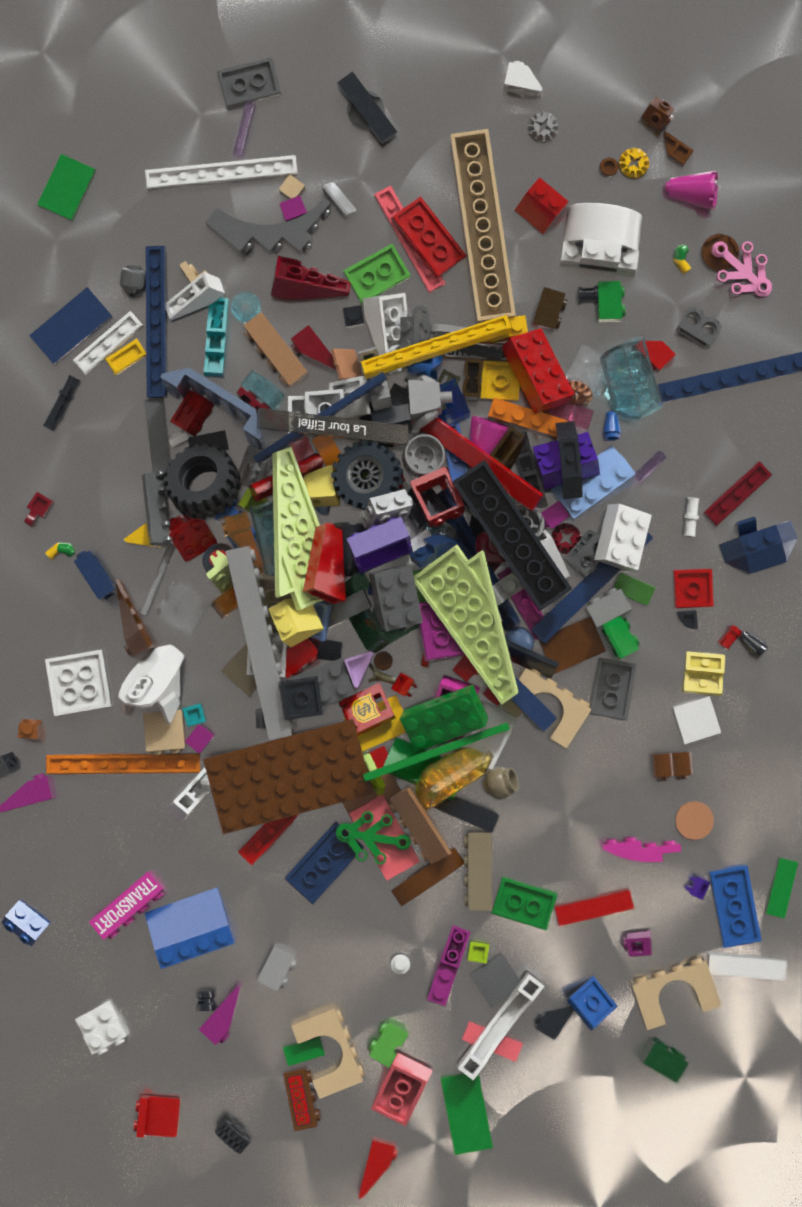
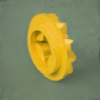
M633 147L622 153L619 159V168L625 176L638 178L647 172L649 167L647 153ZM630 157L634 160L639 159L638 167L635 165L629 166L631 163Z

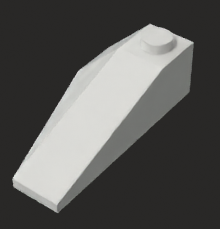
M405 293L363 298L365 319L378 354L382 355L400 349V317H407ZM402 368L386 372L385 374L399 372Z

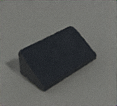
M308 638L318 649L317 659L335 661L341 658L343 642L331 640L322 642Z

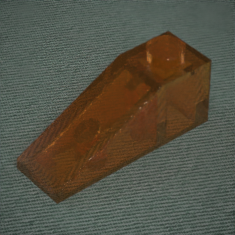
M247 512L225 517V523H222L224 533L229 534V537L239 548L250 545L256 554L257 560H254V564L259 570L263 569Z

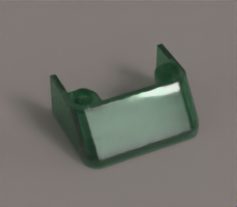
M357 573L345 582V597L363 589L367 591L370 588L371 583L364 573ZM370 608L349 618L365 649L372 653L385 649L419 629V624H416L402 633L399 628L390 631L380 630V626Z

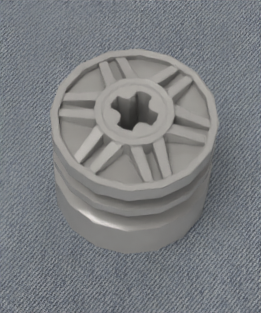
M422 434L415 436L403 450V465L410 474L415 477H422L441 467L445 457L444 447L432 435ZM420 453L422 455H427V457L425 458V462L423 461V459H418Z

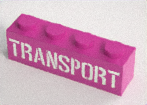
M148 871L89 921V923L103 940L107 937L111 940L119 933L117 929L121 925L126 927L134 920L132 916L137 912L139 914L144 912L148 908L146 904L151 900L154 902L163 895L161 891L165 888Z

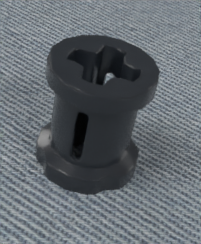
M598 286L593 288L578 287V303H582V301L598 303Z

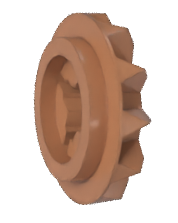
M569 381L575 395L568 402L572 401L574 405L579 404L580 406L588 405L593 398L591 389L582 382Z

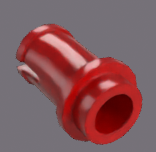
M735 625L729 626L730 630L719 641L728 650L735 640L741 637L742 631Z

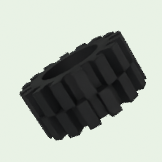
M224 1119L214 1130L216 1135L238 1154H241L251 1142L242 1130L227 1119Z

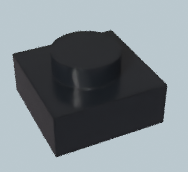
M361 305L343 308L346 328L365 325Z

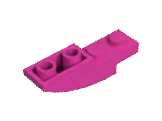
M636 837L624 838L625 842L617 843V839L605 840V844L601 845L603 850L613 855L640 862H663L662 854L681 852V844H676L675 840L664 841V845L656 846V842L644 844L645 847L642 848L640 840H636Z

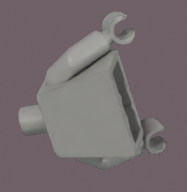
M426 375L416 376L412 379L405 377L404 379L408 383V385L403 387L409 390L411 420L414 421L413 423L406 424V427H412L408 434L416 435L420 428L437 418L442 413L441 404L453 403L452 391L441 392L439 382Z

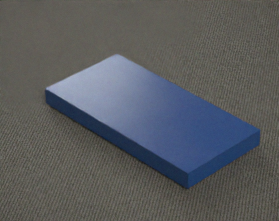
M743 865L710 871L709 876L723 948L762 942L748 866Z

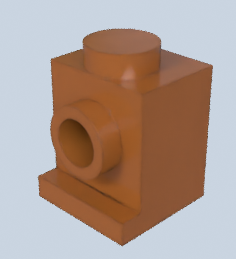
M22 719V723L18 724V738L40 739L41 720Z

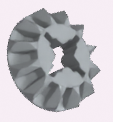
M544 111L535 113L528 124L529 134L539 142L552 140L558 132L557 119L551 113H545ZM547 120L546 127L549 128V130L544 129L543 131H541V133H539L540 126L538 124H543Z

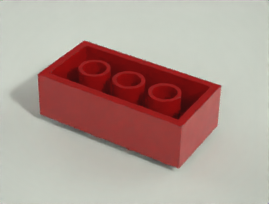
M542 328L510 337L502 346V350L534 414L564 405L575 395Z

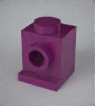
M651 930L627 933V938L624 939V950H628L629 957L652 955Z

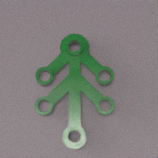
M370 811L364 812L362 817L352 824L343 823L338 826L336 830L338 840L344 843L348 842L356 853L358 861L366 860L368 854L360 848L355 839H361L365 842L375 856L377 864H384L387 857L374 842L396 845L400 850H406L411 845L410 837L405 834H401L398 837L375 834L384 826L392 824L393 818L389 814L383 815L380 821L364 832L356 830L364 823H370L373 820L374 815ZM366 813H369L371 815V820H365L364 815ZM386 816L390 818V823L388 824L383 822V818ZM344 829H347L349 831V835L347 837L342 835V831ZM400 839L406 840L405 846L399 844ZM364 852L365 858L360 859L358 853ZM378 855L384 856L383 862L377 860Z

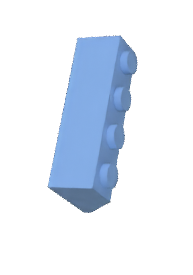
M612 445L597 456L600 474L582 479L583 498L563 500L562 485L555 486L550 490L557 501H560L569 513L572 521L635 476L634 470Z

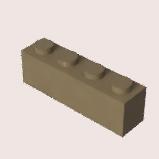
M468 832V836H464V848H468V856H464V867H468V875H464V887H468V895H464V906H468V911H492V833Z

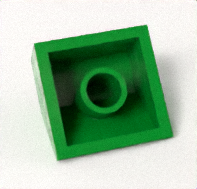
M620 615L599 627L617 661L639 650V640L635 634L631 635L629 631L631 626L626 617L622 618Z

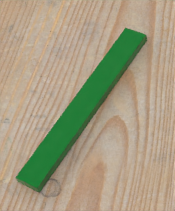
M503 723L362 774V781L372 780L510 729L508 723Z

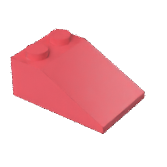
M398 1053L371 1109L406 1126L433 1070Z

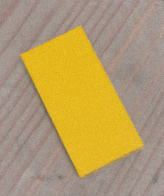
M135 339L105 360L117 376L146 357V352L138 339Z

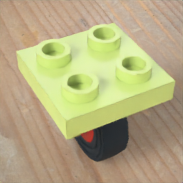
M218 543L210 546L204 552L202 564L208 578L223 594L233 587L226 551L232 548L227 544Z

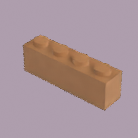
M262 312L243 325L245 329L244 335L249 341L253 339L257 344L255 349L261 356L265 355L267 357V365L272 371L277 370L280 374L278 379L284 386L288 385L291 388L308 375V371Z

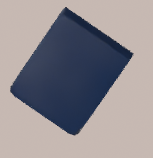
M753 516L735 523L739 537L757 531L756 517Z

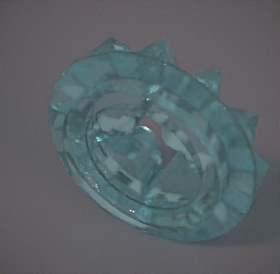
M240 292L234 296L231 302L233 316L242 322H248L261 311L259 298L251 292ZM241 302L245 304L250 302L249 307L252 312L247 309L241 312Z

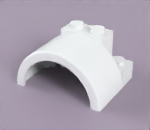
M578 203L569 206L566 214L560 263L616 268L619 271L635 273L639 256L638 248L642 215L626 207L603 203ZM583 242L582 248L576 246L575 243ZM622 247L628 249L626 252L621 253Z

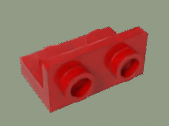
M189 389L170 422L190 435L196 436L206 418L211 414L214 404Z

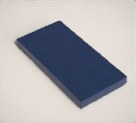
M86 287L29 336L55 365L113 316L92 291Z
M336 821L284 878L312 905L356 857V853L348 842L344 843L338 840L336 830L340 824ZM344 829L342 835L347 837L349 832ZM357 841L360 848L363 849L364 846L359 841Z

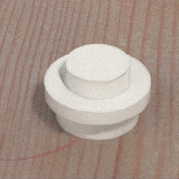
M396 955L391 960V968L397 974L406 973L410 968V961L405 955Z

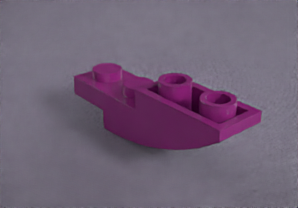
M452 925L426 1001L443 1007L446 1006L471 933L470 931Z

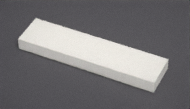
M129 311L75 357L73 361L87 375L141 329L143 325Z
M709 954L708 967L711 974L786 981L787 961Z

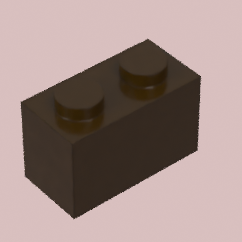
M544 287L532 326L554 333L555 328L559 329L562 320L559 317L560 310H565L568 301L564 299L566 293Z

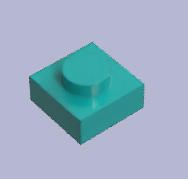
M201 703L182 708L187 727L206 722Z

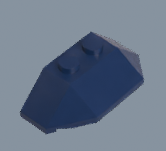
M788 521L719 544V548L726 564L748 574H753L786 563L798 538L792 521Z

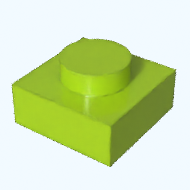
M470 941L467 961L487 964L490 944Z

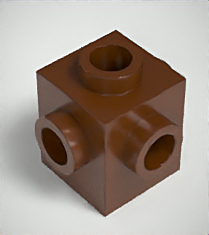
M656 96L649 103L641 118L647 121L651 127L660 130L664 125L668 126L672 121L673 116L671 114L674 108L667 101L661 100Z

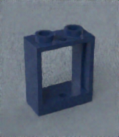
M84 550L76 555L77 559L74 560V563L98 600L105 602L117 594L116 586L94 553L90 550L88 552Z

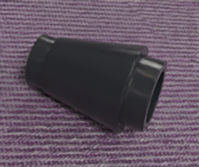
M745 631L739 638L753 657L760 658L768 649L765 641L748 631Z

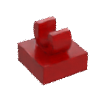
M400 673L391 689L404 697L405 695L411 697L412 695L408 691L411 686L417 688V685L413 683L415 680Z

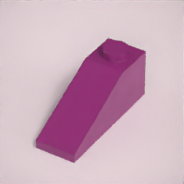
M43 773L32 776L33 780L27 781L0 805V813L55 799L50 777H44Z
M240 985L234 989L198 1029L215 1045L218 1042L222 1044L230 1036L227 1032L231 1028L242 988Z

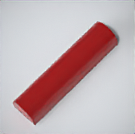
M318 453L297 462L303 479L305 474L323 467L324 461ZM273 474L249 485L250 492L255 501L258 502L273 494Z

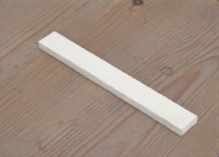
M296 155L145 170L147 190L289 176V174L292 176L298 175Z

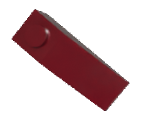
M309 325L290 338L293 343L290 346L296 354L300 353L303 357L337 373L332 354Z

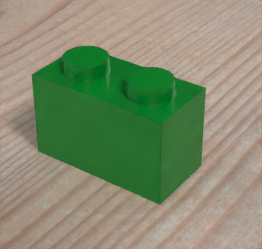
M599 281L597 283L598 323L621 322L622 317L626 315L625 305H622V298H625L624 286H621V281Z

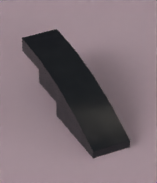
M521 432L526 436V439L515 461L519 477L544 494L536 506L537 509L548 506L539 471L527 432Z
M426 789L423 790L419 800L423 804L493 833L500 816L455 796L453 800H450Z

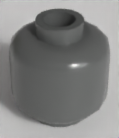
M127 265L121 269L120 286L125 288V292L136 293L137 290L143 289L145 272L141 270V266Z

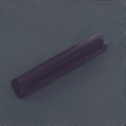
M246 101L233 150V154L236 156H243L256 108V103L252 101Z

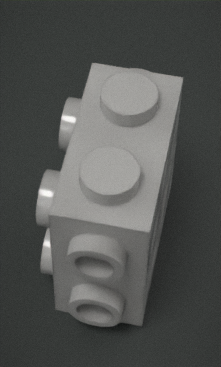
M404 489L370 498L362 517L364 527L369 529L374 525L384 524L391 518L399 517L402 518L405 524L413 506L411 496H408Z

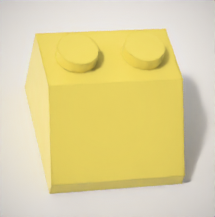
M291 598L284 599L268 608L281 640L289 647L295 646L324 629L314 605L296 610Z

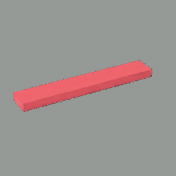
M391 185L374 194L428 293L430 294L445 286L446 283L442 276L439 278L434 276L392 222L391 217L402 210L403 206Z

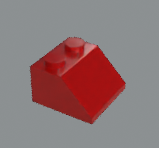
M539 177L514 211L541 234H544L567 208L569 201Z

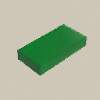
M320 1036L299 1044L295 1043L283 1047L288 1066L325 1055Z

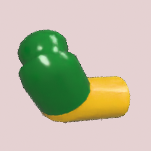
M683 244L676 248L674 262L685 274L691 267L685 260L689 248Z
M58 542L47 550L45 554L52 560L59 553L70 557L74 554L75 550L69 543Z

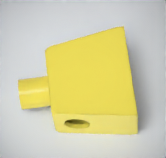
M333 465L304 475V483L313 507L340 505V497L336 493L338 490L334 488L332 483L335 482V479L332 478V472H335Z

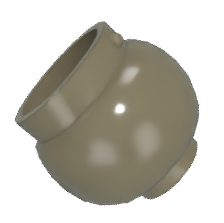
M494 768L488 772L483 782L486 793L497 800L509 798L519 789L518 778L512 768Z

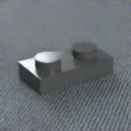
M419 316L400 317V349L419 343Z

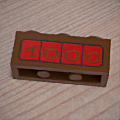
M307 1067L284 1071L283 1077L294 1131L317 1127L318 1121H321L319 1109L315 1110L314 1106L317 1098L315 1090L311 1091L310 1083L313 1082L311 1071H307Z

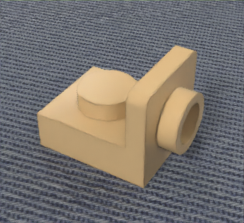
M186 261L179 265L190 283L202 274L200 273L196 276V269L192 264L188 265Z

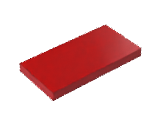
M421 196L391 217L392 222L436 278H439L467 257Z

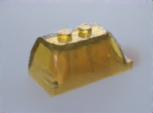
M460 747L450 754L444 755L439 761L427 766L415 784L416 795L426 812L484 776L494 758L493 754L490 751L482 753L474 748Z

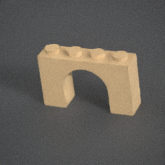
M526 668L519 680L535 696L550 694L562 703L564 709L563 718L550 739L563 748L568 749L592 711L589 708L590 704L583 699L579 701L574 699V694L565 688L563 691L556 687L558 684L549 678L547 681L540 677L541 673L537 670ZM510 699L503 703L502 709L519 719L522 711Z
M701 958L690 961V965L683 966V964L673 966L672 971L665 973L664 970L653 973L654 977L647 979L646 976L635 979V983H632L647 1030L666 1024L659 1003V993L663 986L670 981L682 980L692 985L697 993L703 1012L722 1006L706 960L702 961Z
M335 1007L291 1025L298 1044L324 1035L334 1038L342 1048L343 1058L340 1065L336 1069L312 1080L319 1099L363 1082V1076H365L362 1065H358L355 1058L358 1055L355 1047H350L348 1041L351 1039L347 1028L343 1029L341 1022L344 1019L341 1011H336Z

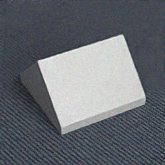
M343 389L305 392L307 421L344 398ZM345 408L325 421L324 430H318L323 429V426H317L311 431L334 430V423L339 424V429L340 425L341 428H345Z

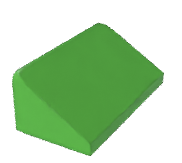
M619 573L613 587H616L617 590L622 589L627 598L648 606L656 588L623 573Z

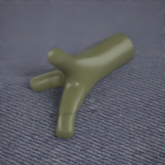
M371 663L368 665L374 677L368 679L369 683L384 681L394 684L396 677L380 672Z

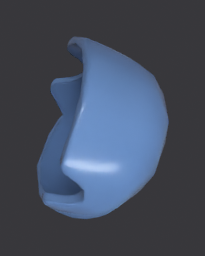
M513 627L505 634V639L532 651L535 644L534 636L526 628Z

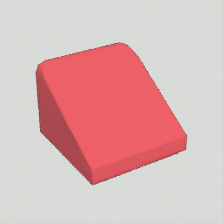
M307 436L290 445L297 462L315 454Z

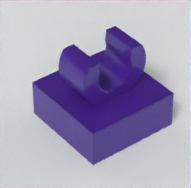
M698 876L697 878L690 877L689 879L694 884L692 888L685 886V889L690 892V895L703 900L711 883Z

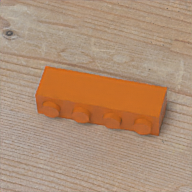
M493 398L487 418L557 440L555 423L567 422L565 419L542 412L534 414L532 409L497 398Z

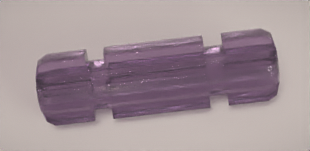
M661 450L658 451L654 458L651 457L641 467V470L638 469L635 472L634 477L639 482L642 481L646 474L651 473L659 465V462L661 463L666 459V455Z

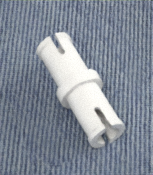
M687 497L683 536L696 537V523L699 520V516H697L699 498Z

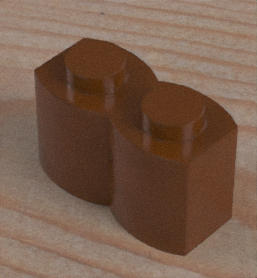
M691 752L652 755L653 776L658 778V781H669L671 776H677V780L689 779V775H693Z

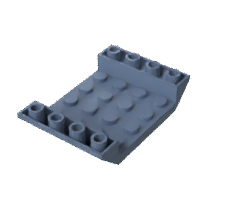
M191 368L163 373L160 376L163 381L162 384L174 398L178 399V397L184 399L189 389L192 388V391L201 396L205 394L214 405L218 406L221 404L225 409L224 411L234 416L237 414L240 416V421L245 423L243 431L249 442L248 444L257 449L259 447L262 449L266 447L260 419L253 407Z

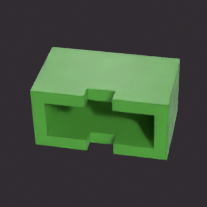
M388 1021L387 1024H382L378 1031L381 1035L377 1041L373 1040L368 1048L371 1051L369 1056L388 1068L397 1055L395 1049L397 1046L402 1047L409 1035L408 1031L391 1021Z

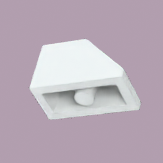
M520 61L509 62L504 89L541 97L542 86L530 68Z

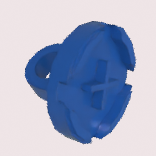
M439 355L406 366L409 373L426 375L437 382L435 366L442 362L443 356Z

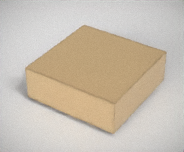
M289 174L280 186L279 191L291 199L298 196L305 188V185Z

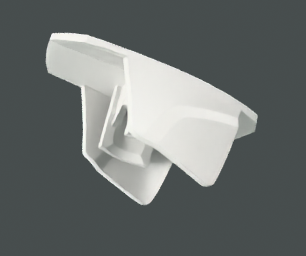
M172 645L152 649L132 669L123 682L118 695L124 715L129 714L132 706L145 708L157 703L161 708L166 723L170 724L180 704V666L184 660V655Z

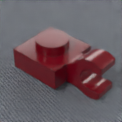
M36 492L26 507L30 510V513L24 522L32 527L38 516L45 517L54 502Z

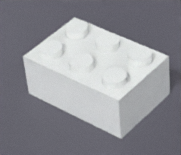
M622 504L608 505L594 560L625 571H637L652 515Z

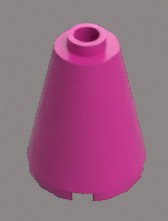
M710 171L671 178L670 182H666V193H669L670 198L714 210L718 195V186L715 183V180H718V172Z
M472 416L469 440L490 455L508 431V426L483 417Z

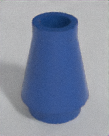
M616 411L606 412L603 430L605 440H619L622 432L618 413Z

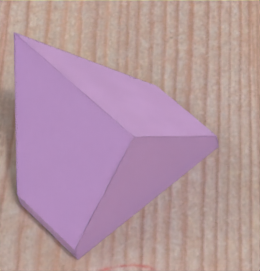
M367 652L344 660L355 688L358 689L374 653Z

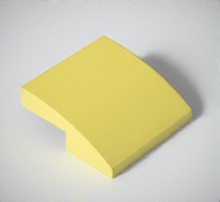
M686 652L683 693L722 696L725 655Z

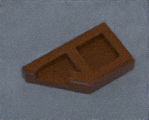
M665 131L663 137L667 157L683 167L694 150Z

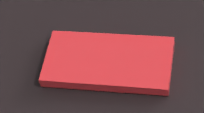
M383 794L349 813L353 822L362 817V814L366 811L373 813V820L370 823H364L358 828V831H366L380 821L383 815L389 814L393 818L392 824L384 826L375 834L392 837L405 834ZM366 813L364 819L367 821L371 820V815ZM388 816L384 817L383 822L385 824L390 823V818ZM400 839L399 841L401 846H405L407 843L405 839ZM374 842L387 857L384 864H377L386 881L420 862L411 845L406 850H400L396 845ZM378 855L377 860L383 862L384 856Z

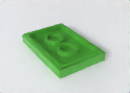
M393 243L343 270L345 277L351 282V287L361 305L363 304V298L378 296L411 278Z

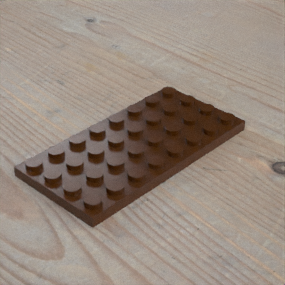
M354 719L203 759L223 834L373 794L370 780L363 782L361 778L362 774L367 773V768Z

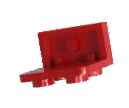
M180 514L176 518L173 517L168 520L170 521L169 536L172 537L173 544L185 562H189L205 552L210 546L217 544V540L204 519L199 520L198 517L192 519L188 515Z
M142 1095L140 1100L136 1101L135 1112H139L138 1120L134 1121L133 1129L134 1132H137L136 1137L144 1138L146 1135L176 1137L179 1125L180 1099Z

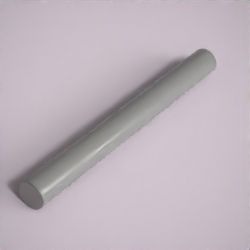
M172 543L166 548L140 611L143 615H148L175 549V545Z

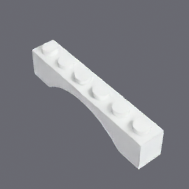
M527 972L457 1064V1068L474 1080L506 1033L544 988V985Z

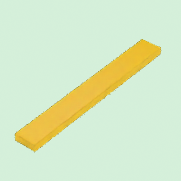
M507 315L360 362L367 379L377 376L382 372L386 373L511 333L512 328Z

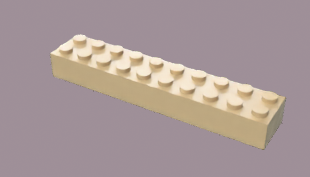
M488 129L450 134L477 324L507 315L508 318L515 317Z

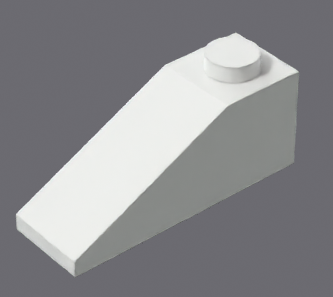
M203 272L166 303L169 319L174 320L215 302L225 294L220 279Z
M205 768L173 801L168 809L181 822L192 813L211 791Z

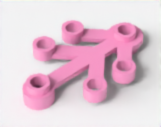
M746 241L741 245L744 265L728 251V247L724 242L715 243L711 248L712 254L717 258L723 257L738 270L736 272L719 271L716 274V279L719 282L733 279H748L752 284L741 285L740 283H734L730 287L731 293L738 295L741 292H755L760 297L770 294L772 284L766 278V255L759 254L755 257V263L758 265L757 277L752 273L751 251L753 250V244ZM745 244H748L750 246L749 251H746L744 249ZM718 246L723 247L722 253L718 251ZM759 257H763V258H764V262H763V263H759V261H758V258H759ZM720 273L725 274L724 280L720 279ZM761 284H765V290L760 289ZM735 285L739 286V292L734 291Z

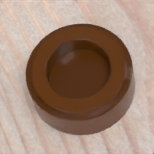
M611 157L603 159L599 166L600 173L607 178L615 176L619 169L618 162Z
M382 651L375 655L374 665L377 669L386 671L391 668L393 658L388 652Z

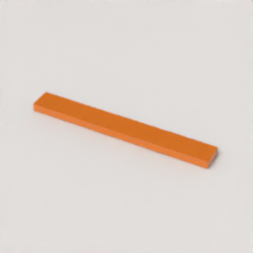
M200 754L46 755V774L200 773Z

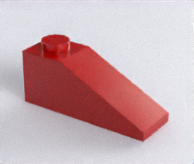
M376 1138L372 1139L358 1198L362 1199L390 1167L391 1161H396L398 1149H395V1143Z

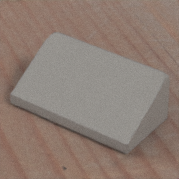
M332 182L322 186L323 193L345 219H348L357 211L335 183Z

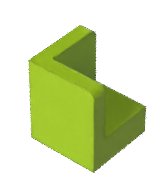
M247 488L238 505L251 514L260 517L269 501L266 498L258 502L255 501L250 489Z

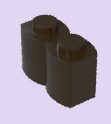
M467 358L463 370L464 382L462 386L464 400L478 401L480 397V379L483 371L481 359Z

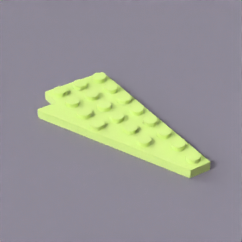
M292 447L272 453L275 596L278 598L290 593L296 610H301L323 601L303 592L315 528L320 526Z
M455 545L414 576L415 585L502 705L519 692L485 554L482 550L468 560L459 546Z

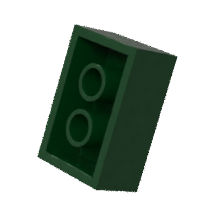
M649 1037L638 1056L644 1065L677 1084L689 1064L685 1060L686 1056L674 1047L670 1050L666 1042L657 1037L654 1040Z

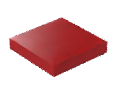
M712 569L673 570L675 609L714 607Z

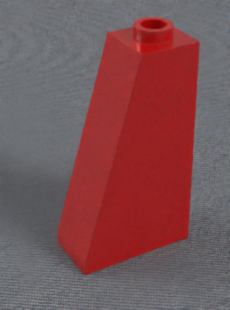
M324 523L315 528L303 592L331 604L344 602L346 598L342 530L336 528L334 524Z

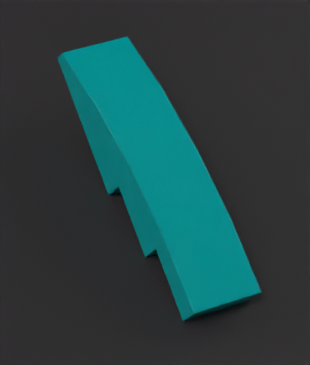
M218 298L209 305L204 363L205 376L223 377L229 298Z

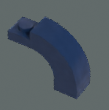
M442 534L423 539L425 546L409 554L411 561L420 568L435 561L455 545L459 546L468 560L473 557L471 552L456 539Z

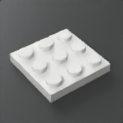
M103 650L45 659L54 716L112 707Z

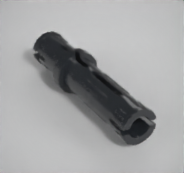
M71 375L68 376L63 389L59 390L58 393L60 395L43 426L52 431L55 430L69 400H72L74 397L72 395L80 382L79 379Z

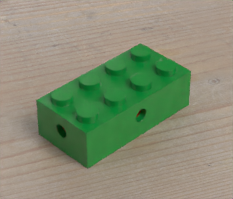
M473 684L405 709L400 717V721L415 752L481 729L486 726L489 719Z

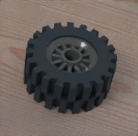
M355 442L353 447H345L344 450L346 452L344 454L339 453L337 456L339 458L338 463L334 462L333 464L336 470L332 472V478L335 479V482L332 483L334 488L338 490L336 493L346 503L362 510H366L370 498L400 491L398 489L399 484L403 485L401 475L404 474L403 469L399 466L401 465L399 459L388 448L376 442ZM369 470L371 476L368 480H364L363 473Z

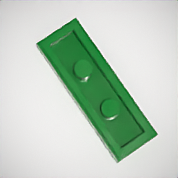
M779 857L765 914L785 919L799 862Z

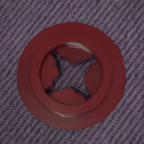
M568 523L558 525L551 534L558 551L563 554H568L582 537L579 529L573 524ZM561 531L565 535L573 533L570 537V543L566 541L561 544L559 543L563 538Z

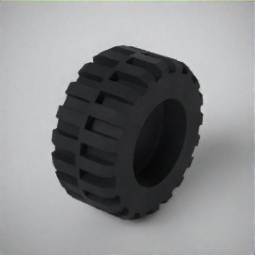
M204 443V446L195 444L192 448L189 446L184 448L185 451L182 453L178 452L175 455L176 458L174 460L171 459L169 462V468L165 470L164 485L167 495L181 514L188 515L189 518L196 519L198 517L201 520L206 519L208 516L210 518L216 517L218 513L222 514L225 512V508L232 506L233 499H237L239 495L237 490L241 488L240 473L232 458L221 447L217 445L212 447L208 443ZM204 472L217 473L214 482L206 489L201 491L188 490L191 481L197 475Z

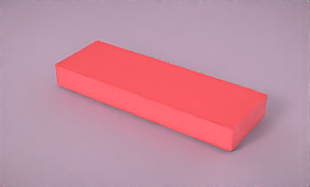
M469 1021L462 1040L473 1044L485 1027ZM504 1036L493 1053L516 1062L523 1043Z

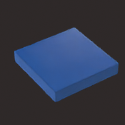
M594 976L589 978L567 999V1002L590 1030L596 1028L618 1007Z

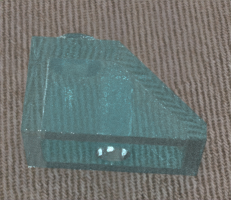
M254 370L241 383L246 390L251 391L260 401L272 409L285 396L276 385Z

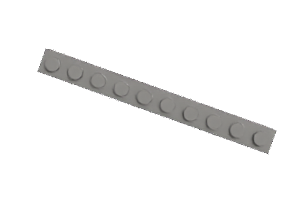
M250 545L227 550L226 556L269 741L293 735V730H296L294 719L284 720L279 688L280 674L283 672L281 663H277L275 656L278 655L276 643L273 644L271 636H274L272 625H268L267 617H270L267 606H264L262 598H265L263 587H260L258 579H261L259 568H255L254 560H257L255 550L251 549Z

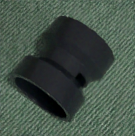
M215 990L196 991V997L198 998L196 1011H215V1004L213 1003Z

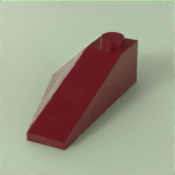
M278 256L271 296L285 299L349 296L351 282L333 274L324 275L318 272V268L313 266L311 269L305 267L297 259Z

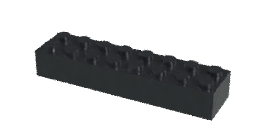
M485 460L452 481L451 484L538 611L543 610L572 590L570 584Z

